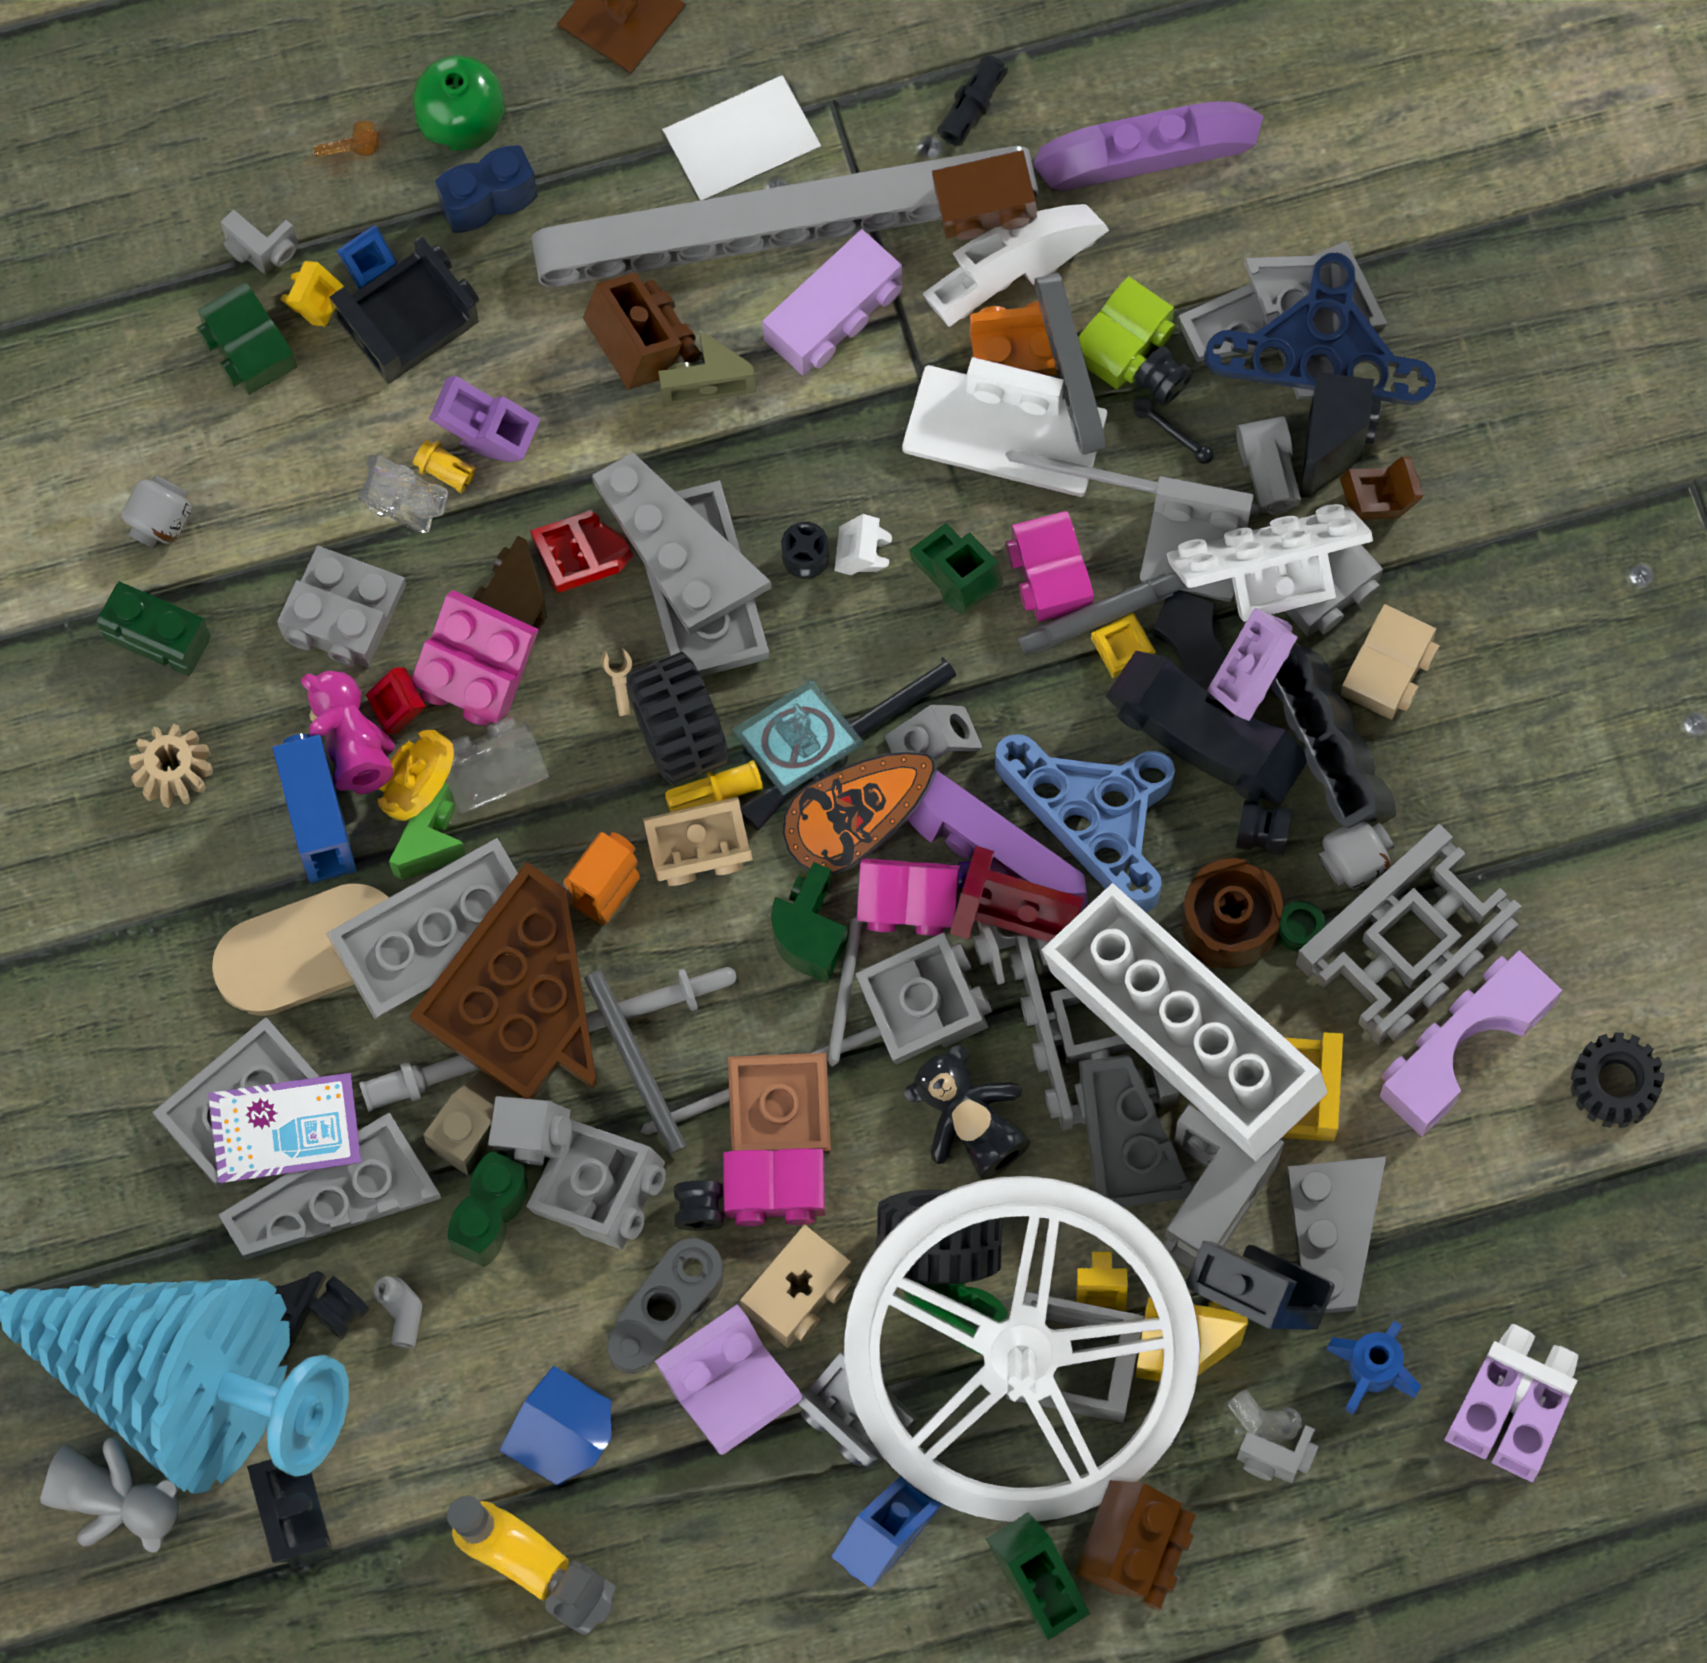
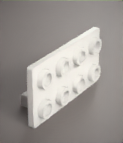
M974 357L971 358L967 375L934 366L925 367L902 444V451L906 454L1078 497L1085 495L1089 479L1010 462L1005 454L1015 450L1092 468L1097 454L1096 451L1081 455L1078 449L1065 399L1062 398L1063 379ZM1097 407L1104 429L1107 411Z
M1332 504L1317 509L1316 515L1300 519L1296 516H1284L1274 519L1270 522V526L1253 531L1251 528L1233 529L1226 532L1224 538L1206 542L1202 539L1189 540L1181 543L1178 546V550L1168 552L1167 559L1170 566L1188 588L1232 578L1238 613L1244 622L1248 620L1254 608L1268 614H1275L1336 598L1328 553L1372 542L1373 537L1371 530L1350 507Z

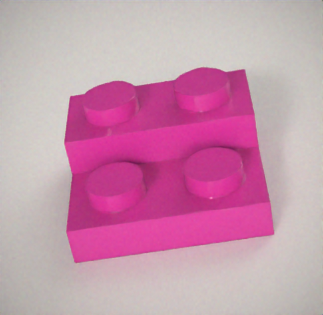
M452 590L445 597L432 637L424 642L411 680L415 687L421 689L420 697L426 702L439 706L446 705L449 702L464 709L462 716L471 723L488 725L492 722L496 724L510 711L539 629Z

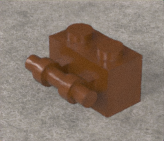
M1024 150L931 171L946 239L956 237L959 240L973 239L980 236L984 232L983 230L1000 226L1003 229H1017L1027 225L1031 219L1038 218L1036 200Z
M637 272L597 283L583 316L585 323L628 390L658 381V371L667 370L672 366L678 352L683 360L689 363L696 361L701 356V352L694 343L696 340L695 334L690 326L686 323L682 324L674 311L676 304L668 292L661 291L655 280L643 283Z
M1110 1480L1074 1574L1111 1594L1143 1597L1142 1604L1155 1610H1161L1167 1593H1173L1178 1578L1174 1573L1183 1551L1189 1550L1194 1537L1190 1530L1196 1515L1190 1511L1180 1509L1181 1502L1145 1483Z

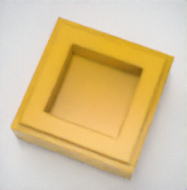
M1134 613L1091 633V640L1112 678L1120 675L1135 650L1156 655L1152 644Z

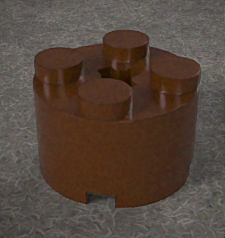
M1239 858L1220 859L1203 867L1187 889L1181 917L1183 935L1190 949L1205 965L1212 968H1242L1263 958L1274 945L1279 930L1278 925H1280L1283 901L1278 884L1263 868L1261 870L1248 864V861ZM1230 908L1234 915L1240 914V918L1232 919L1229 915H1223L1224 909Z

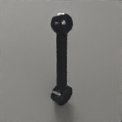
M1141 397L1135 401L1134 413L1137 417H1148L1195 453L1196 460L1199 463L1208 464L1212 461L1214 457L1212 449L1208 446H1200L1154 411L1150 399Z

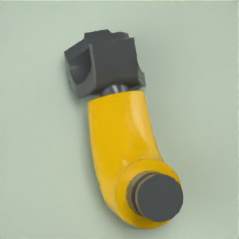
M462 1496L450 1505L447 1511V1520L452 1527V1537L455 1544L465 1554L510 1578L543 1601L547 1599L545 1610L560 1622L582 1635L589 1634L597 1622L603 1623L614 1607L611 1599L616 1588L615 1585L579 1561L571 1562L568 1567L569 1559L541 1534L513 1514L496 1507L493 1503L479 1502L472 1496Z

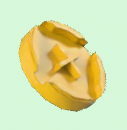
M436 730L419 732L418 735L421 739L415 744L411 741L403 744L390 760L394 773L392 778L379 789L384 792V795L378 799V806L384 813L396 821H406L425 809L441 790L450 773L454 758L453 744Z

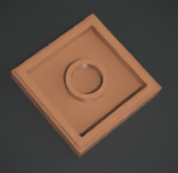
M826 1053L728 1057L731 1151L823 1149V1153L831 1152Z

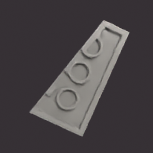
M1347 241L1313 255L1321 256L1327 253L1338 252L1347 256L1352 261L1355 267L1352 300L1375 330L1384 329L1387 322ZM1340 266L1342 286L1345 283L1346 274ZM1252 283L1180 314L1176 320L1196 362L1204 361L1206 344L1215 333L1222 330H1233L1254 334L1267 325ZM1223 342L1220 349H1213L1214 354H1218L1221 357L1243 354L1231 351V343ZM1248 344V351L1246 353L1253 352L1256 346Z
M634 453L625 456L592 475L594 485L689 635L771 589V581Z
M390 1112L358 1131L361 1163L287 1173L218 1214L245 1260L441 1199L440 1193Z

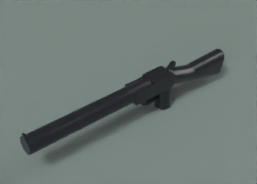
M942 657L941 664L842 728L854 742L858 741L956 677L955 670ZM848 749L844 751L846 753L845 760L829 772L824 767L825 764H823L787 788L778 780L770 787L740 804L743 820L754 829L760 830L807 777L814 782L833 771L843 768L848 761Z

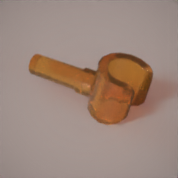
M358 121L354 124L351 138H342V140L315 145L313 147L316 157L342 151H353L358 155L370 156L378 148L380 133L375 131L376 125L373 122Z

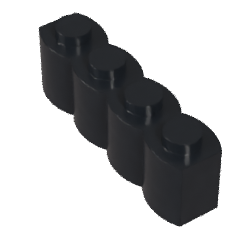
M1294 643L1288 658L1283 662L1270 684V688L1284 701L1287 723L1295 736L1305 743V756L1308 766L1314 776L1326 785L1327 803L1337 821L1346 828H1351L1362 822H1368L1371 827L1377 823L1382 825L1396 817L1393 795L1385 782L1375 775L1374 758L1368 745L1360 736L1354 733V720L1349 706L1340 695L1333 691V677L1328 664L1316 651Z

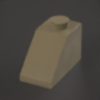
M480 1071L451 1095L423 1134L428 1150L469 1176L490 1147L488 1142L496 1096L519 1097Z

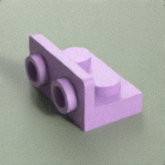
M1254 608L1207 691L1233 714L1250 721L1298 638L1291 632L1292 626L1280 618Z

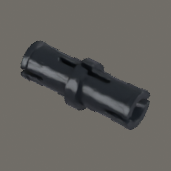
M984 55L966 85H961L955 93L956 101L952 105L953 107L937 128L938 134H941L940 137L946 142L955 146H962L980 115L984 116L991 107L990 99L1008 73V68L1004 67L1005 64L1001 60L991 55Z

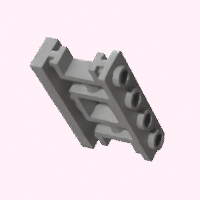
M1440 824L1434 827L1326 925L1298 953L1296 965L1309 978L1314 975L1317 983L1323 989L1338 975L1342 974L1372 1004L1360 1015L1358 1024L1372 1034L1371 1039L1378 1046L1388 1037L1394 1042L1402 1037L1414 1024L1415 1021L1411 1016L1423 1005L1430 1010L1438 1004L1449 992L1450 989L1446 984L1458 973L1463 977L1468 976L1485 958L1481 952L1493 941L1498 946L1503 944L1519 927L1515 920L1522 906L1516 900L1510 902L1506 898L1507 894L1499 888L1482 903L1452 873L1463 863L1466 853L1460 847L1456 848L1451 843L1453 836ZM1441 859L1443 861L1434 869L1432 879L1447 894L1436 904L1431 906L1414 888L1400 901L1397 900L1405 890L1438 860ZM1460 907L1479 925L1494 912L1497 914L1454 955L1450 953L1459 945L1462 935L1446 920ZM1410 910L1442 940L1414 967L1382 937ZM1370 922L1373 923L1364 933L1362 940L1377 955L1368 966L1362 970L1345 952H1342L1329 965L1326 963ZM1391 970L1410 989L1424 976L1428 978L1384 1019L1380 1017L1389 1009L1392 1000L1376 984Z
M1020 934L1016 935L1015 951L1008 952L1014 980L1023 979L1027 996L1020 998L1026 1026L1035 1025L1039 1042L1032 1044L1038 1072L1047 1071L1051 1089L1044 1090L1047 1110L1050 1119L1059 1117L1062 1131L1072 1129L1073 1124H1086L1081 1083L1074 1085L1073 1093L1077 1105L1071 1106L1056 1047H1062L1066 1065L1089 1059L1111 1057V1054L1132 1050L1133 1048L1119 1035L1074 1045L1064 1007L1083 1002L1068 988L1050 992L1052 1012L1046 1013L1032 955L1038 954L1042 973L1049 972L1050 969L1041 951L1048 942ZM1145 1060L1151 1088H1146L1142 1069L1137 1070L1153 1106L1157 1105L1158 1110L1176 1106L1179 1091Z

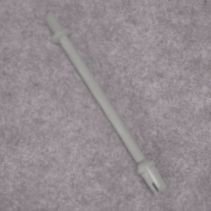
M723 967L689 979L685 968H682L677 973L678 983L618 1002V1005L625 1020L686 1001L688 1008L694 1011L698 1009L695 997L731 986L736 981V972L730 967ZM599 1009L586 1013L589 1033L607 1027ZM459 1055L423 1068L417 1065L411 1066L410 1062L400 1065L401 1070L366 1082H359L368 1112H371L373 1109L410 1097L412 1102L422 1099L420 1094L425 1093L428 1086L479 1069Z

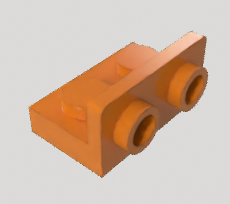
M1038 301L1029 303L1024 308L1015 309L990 306L970 315V340L974 358L1047 376L1058 375Z

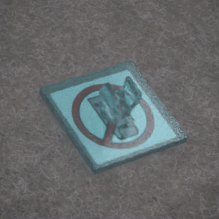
M813 679L732 729L734 735L783 795L864 744L863 740Z

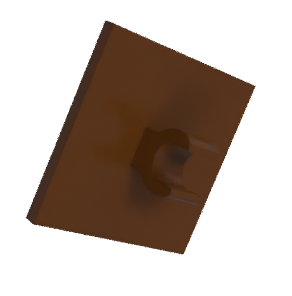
M576 0L557 25L632 74L686 5L681 0Z

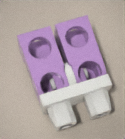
M1511 1324L1499 1343L1493 1342L1444 1441L1486 1460L1506 1416L1510 1412L1514 1415L1491 1463L1533 1483L1540 1471L1570 1395L1576 1385L1577 1380L1573 1376L1578 1355L1562 1346L1554 1345L1545 1365L1527 1357L1535 1335L1524 1328Z

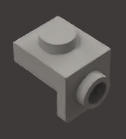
M234 209L221 221L226 239L223 244L228 252L241 263L248 260L265 275L276 266L281 267L285 265L296 251L298 240L295 229L287 220L268 237H265Z
M1305 1425L1295 1451L1247 1431L1236 1460L1245 1463L1243 1469L1258 1478L1271 1481L1272 1477L1276 1476L1289 1483H1293L1298 1470L1306 1474L1308 1473L1319 1446L1310 1443L1315 1429Z

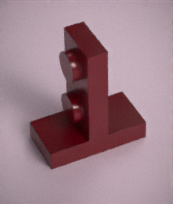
M976 846L950 934L969 940L974 920L1050 942L1079 915L1083 902L1082 897L991 871L989 869L995 851Z

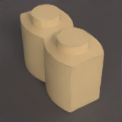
M1384 604L1342 685L1340 696L1390 720H1393L1398 709L1407 712L1419 688L1418 685L1412 683L1419 668L1425 671L1429 670L1439 650L1440 645L1433 642L1436 628Z

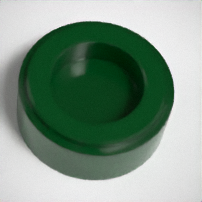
M1303 900L1293 901L1283 907L1277 937L1286 948L1299 952L1304 945L1326 926L1325 917L1315 904Z

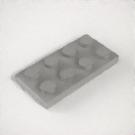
M720 480L676 492L740 552ZM645 566L670 656L681 651L684 652L694 662L701 677L770 659L769 649L754 599L689 635Z
M498 838L327 932L326 935L374 1019L432 987L518 874Z

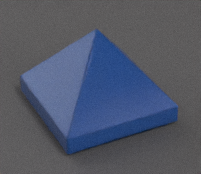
M375 225L336 250L358 289L363 288L397 264Z

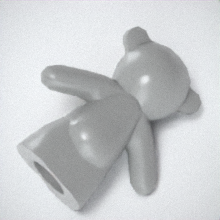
M108 1438L103 1445V1453L109 1467L94 1465L86 1457L79 1454L75 1448L64 1444L57 1451L49 1466L40 1497L41 1504L66 1511L99 1515L96 1520L84 1527L77 1536L78 1542L84 1547L93 1545L123 1522L132 1533L142 1539L146 1550L157 1552L163 1545V1537L171 1531L176 1522L179 1510L176 1493L179 1488L167 1478L159 1484L153 1482L135 1484L123 1446L115 1438Z

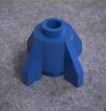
M1393 1321L1386 1333L1374 1332L1366 1334L1360 1340L1332 1337L1327 1350L1349 1362L1351 1379L1357 1385L1345 1411L1354 1415L1366 1391L1380 1392L1392 1385L1415 1399L1421 1385L1403 1366L1404 1354L1401 1345L1396 1340L1403 1325ZM1374 1356H1379L1383 1359V1364L1376 1365L1370 1359Z

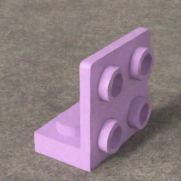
M738 1304L655 1361L674 1396L719 1454H725L803 1398L796 1385L763 1346L747 1315Z

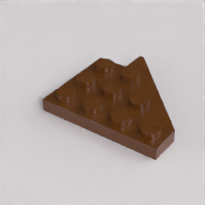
M528 862L518 872L409 1016L411 1022L523 1099H534L558 1066L592 1089L597 1084L566 888Z

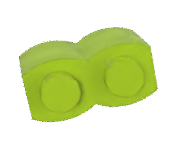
M1128 276L1078 337L1086 368L1117 390L1126 380L1133 383L1136 373L1147 360L1144 356L1154 346L1158 348L1164 346L1173 334L1176 327L1172 323L1174 307Z

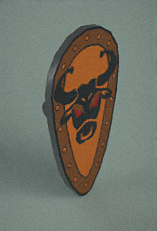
M888 753L838 769L806 785L792 798L784 815L783 837L788 852L800 866L809 870L813 862L830 868L833 875L854 868L862 859H866L880 848L919 807L929 791L937 772L936 761L932 756L925 753Z

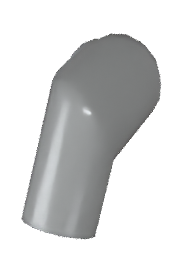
M389 1276L381 1277L374 1285L373 1294L375 1299L381 1302L395 1318L391 1344L402 1348H415L422 1313V1302L402 1279Z

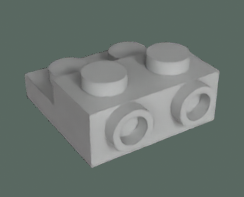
M317 545L301 582L295 581L277 623L281 635L284 636L286 642L299 649L310 650L312 646L326 651L332 660L342 665L352 667L355 663L369 667L406 586L405 577Z
M944 932L855 973L891 1059L896 1065L940 1044L945 1048L988 1028L984 1015L991 1013L992 1010L981 986L971 988L965 972L973 969L968 954L961 942L953 945Z
M570 1119L572 1127L569 1142L565 1145L563 1159H549L526 1207L536 1215L575 1228L582 1236L623 1250L627 1240L637 1238L642 1231L644 1225L642 1209L649 1195H657L664 1186L666 1172L663 1166L665 1161L649 1146Z

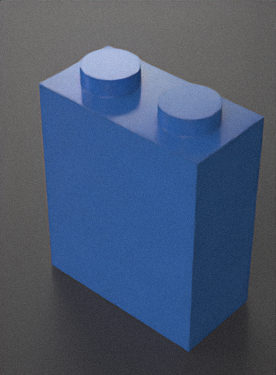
M296 734L287 737L282 741L281 745L273 746L272 748L298 851L310 884L357 872L337 791L332 779V771L320 734L315 736Z

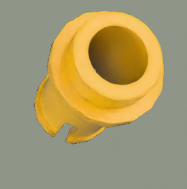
M425 440L413 460V464L419 467L418 472L425 475L428 472L456 489L459 493H463L466 490L464 484L469 486L477 470V467L469 465L444 450L442 442L438 440L434 443Z

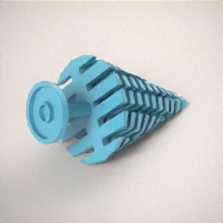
M229 1279L207 1282H198L197 1280L182 1281L180 1283H131V1285L121 1286L118 1284H103L99 1288L73 1286L69 1289L54 1288L43 1291L32 1288L18 1289L12 1294L0 1290V1322L2 1323V1330L16 1344H21L22 1348L32 1359L40 1361L41 1365L51 1376L60 1379V1382L69 1392L79 1397L87 1408L99 1415L105 1424L113 1431L119 1433L132 1448L140 1452L150 1464L160 1470L168 1480L184 1492L186 1489L192 1494L208 1492L215 1479L222 1485L241 1468L262 1438L266 1427L267 1449L274 1466L295 1477L307 1475L324 1461L335 1445L344 1424L349 1402V1379L343 1364L326 1355L309 1357L296 1366L284 1381L287 1365L278 1366L290 1346L289 1321H280L287 1309L281 1294H275L277 1289L268 1281H258L259 1279L228 1281Z

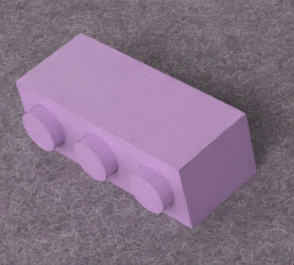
M861 229L762 321L763 340L802 376L814 366L816 368L824 366L836 351L835 346L847 335L850 338L857 335L867 324L869 314L880 304L883 307L889 305L898 296L902 289V265Z

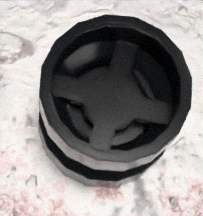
M1244 800L1236 848L1251 850L1254 847L1265 848L1269 854L1284 857L1292 809L1278 806L1273 810L1263 809L1259 803ZM1265 824L1269 825L1268 833H1263Z

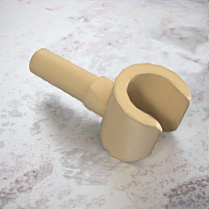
M623 648L624 662L620 668H609V658L606 651H603L600 660L603 669L612 677L619 717L631 715L626 688V675L632 668V660Z

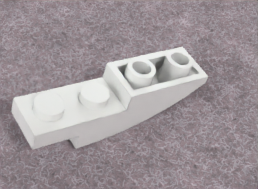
M1086 204L1061 206L1038 211V218L1031 219L1023 227L1017 229H1003L1002 226L996 227L953 252L960 267L922 294L931 308L950 327L958 320L969 316L975 308L997 292L1008 288L1022 274L1032 285H1034L1035 278L1053 274L1058 267L1080 251L1091 247L1097 239L1109 231L1106 224Z

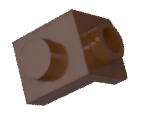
M1410 456L1400 457L1388 468L1349 469L1340 476L1347 505L1361 520L1400 518L1423 497L1420 478L1416 474Z

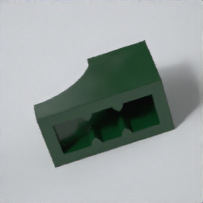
M1029 1512L986 1538L1005 1577L1023 1601L1040 1633L1047 1641L1090 1615L1053 1540Z

